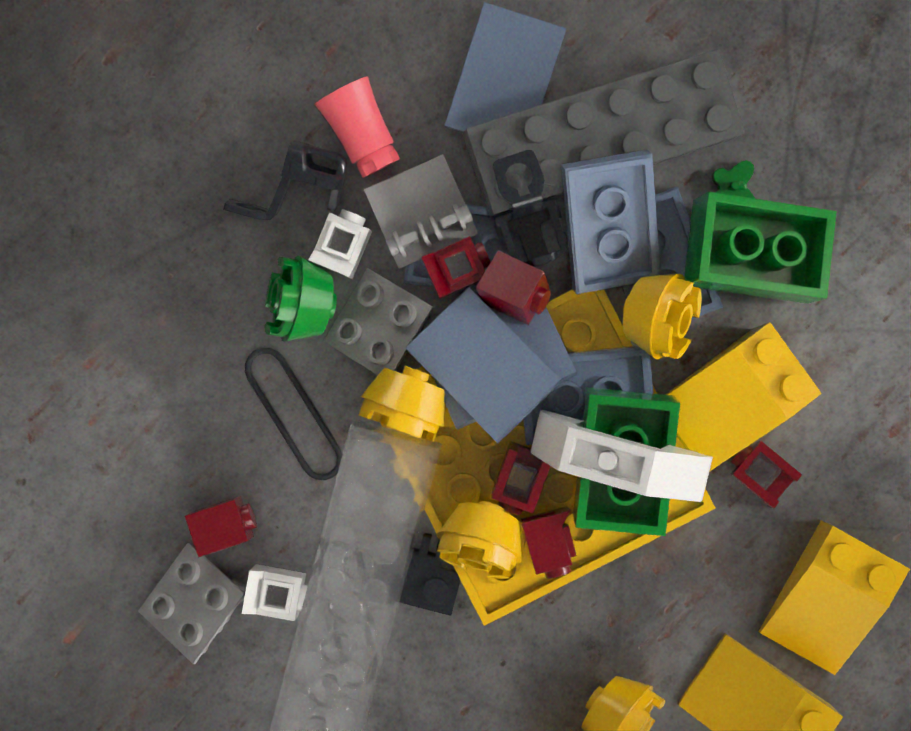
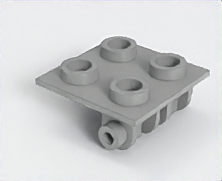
M443 154L364 189L399 269L421 260L422 256L478 234L471 213L461 196Z
M367 268L325 337L324 342L376 375L383 368L397 371L398 366L408 352L406 347L417 337L426 320L430 319V313L434 307Z
M187 543L138 612L192 664H196L201 655L207 652L208 646L215 636L223 630V625L231 619L230 616L239 603L244 601L246 585L236 578H233L231 581L205 556L198 557L195 547Z

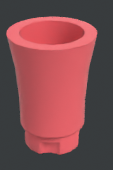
M368 76L335 90L314 104L343 145L351 163H356L362 178L372 175L400 160L397 151L392 145L394 140L378 108Z

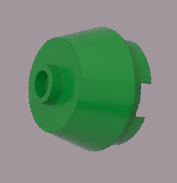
M299 255L294 259L279 257L278 266H281V273H271L266 294L265 307L270 308V312L273 313V323L266 322L264 325L266 334L279 336L283 342L322 335L329 318L332 319L337 304L332 274Z

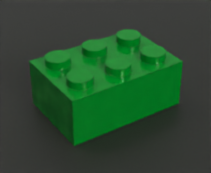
M707 192L693 200L684 277L687 281L693 282L694 287L807 304L827 299L837 211Z
M586 387L583 428L659 449L667 445L676 446L680 402L673 395ZM577 476L573 519L576 528L666 536L670 499L644 496Z

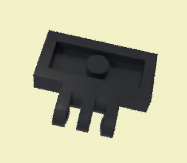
M407 528L400 556L379 551L368 595L451 616L460 578L456 570L442 567L443 560L439 558L441 552H437L440 539L436 547L437 553L428 551L432 534L428 533L423 534L420 549L414 548L412 545L415 541L416 530Z

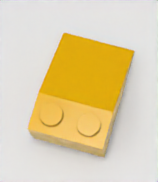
M769 322L751 329L665 395H673L680 402L677 428L678 439L686 450L712 456L711 471L787 421L822 393Z
M821 520L758 632L835 675L889 608L910 569Z
M726 633L677 703L712 731H834L843 718L828 702Z

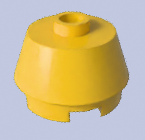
M682 274L641 277L633 286L624 303L623 333L625 337L655 359L663 357L679 359L691 342V339L684 338L689 329L692 317L699 318L701 289L694 287V283L687 281Z
M405 366L402 373L383 368L360 396L364 400L358 415L370 420L372 418V420L388 427L434 442L439 426L444 427V389L427 383L430 375L411 367Z
M480 501L479 504L460 503L437 533V537L440 539L437 552H441L439 558L464 570L469 566L489 571V577L507 579L511 578L516 563L522 561L520 522L512 515L504 512V508L494 503Z
M615 676L604 689L599 686L587 701L585 708L589 711L581 728L583 731H650L655 723V720L650 717V712L654 706L661 709L665 704V700L653 692V686Z

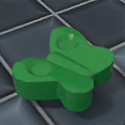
M745 160L735 165L729 171L724 168L715 170L712 174V181L718 186V190L715 193L755 199L747 188V183L754 173V165L750 161Z

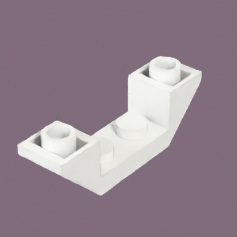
M540 410L531 454L558 471L644 496L697 502L703 500L713 459L712 456L672 445H667L661 449L583 428L584 421Z

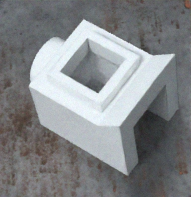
M344 209L341 210L339 216L329 213L315 249L308 261L353 279L372 233L370 229L363 227L366 219Z
M256 564L249 571L242 614H257L295 621L299 611L306 612L309 604L311 586L304 585L306 573Z

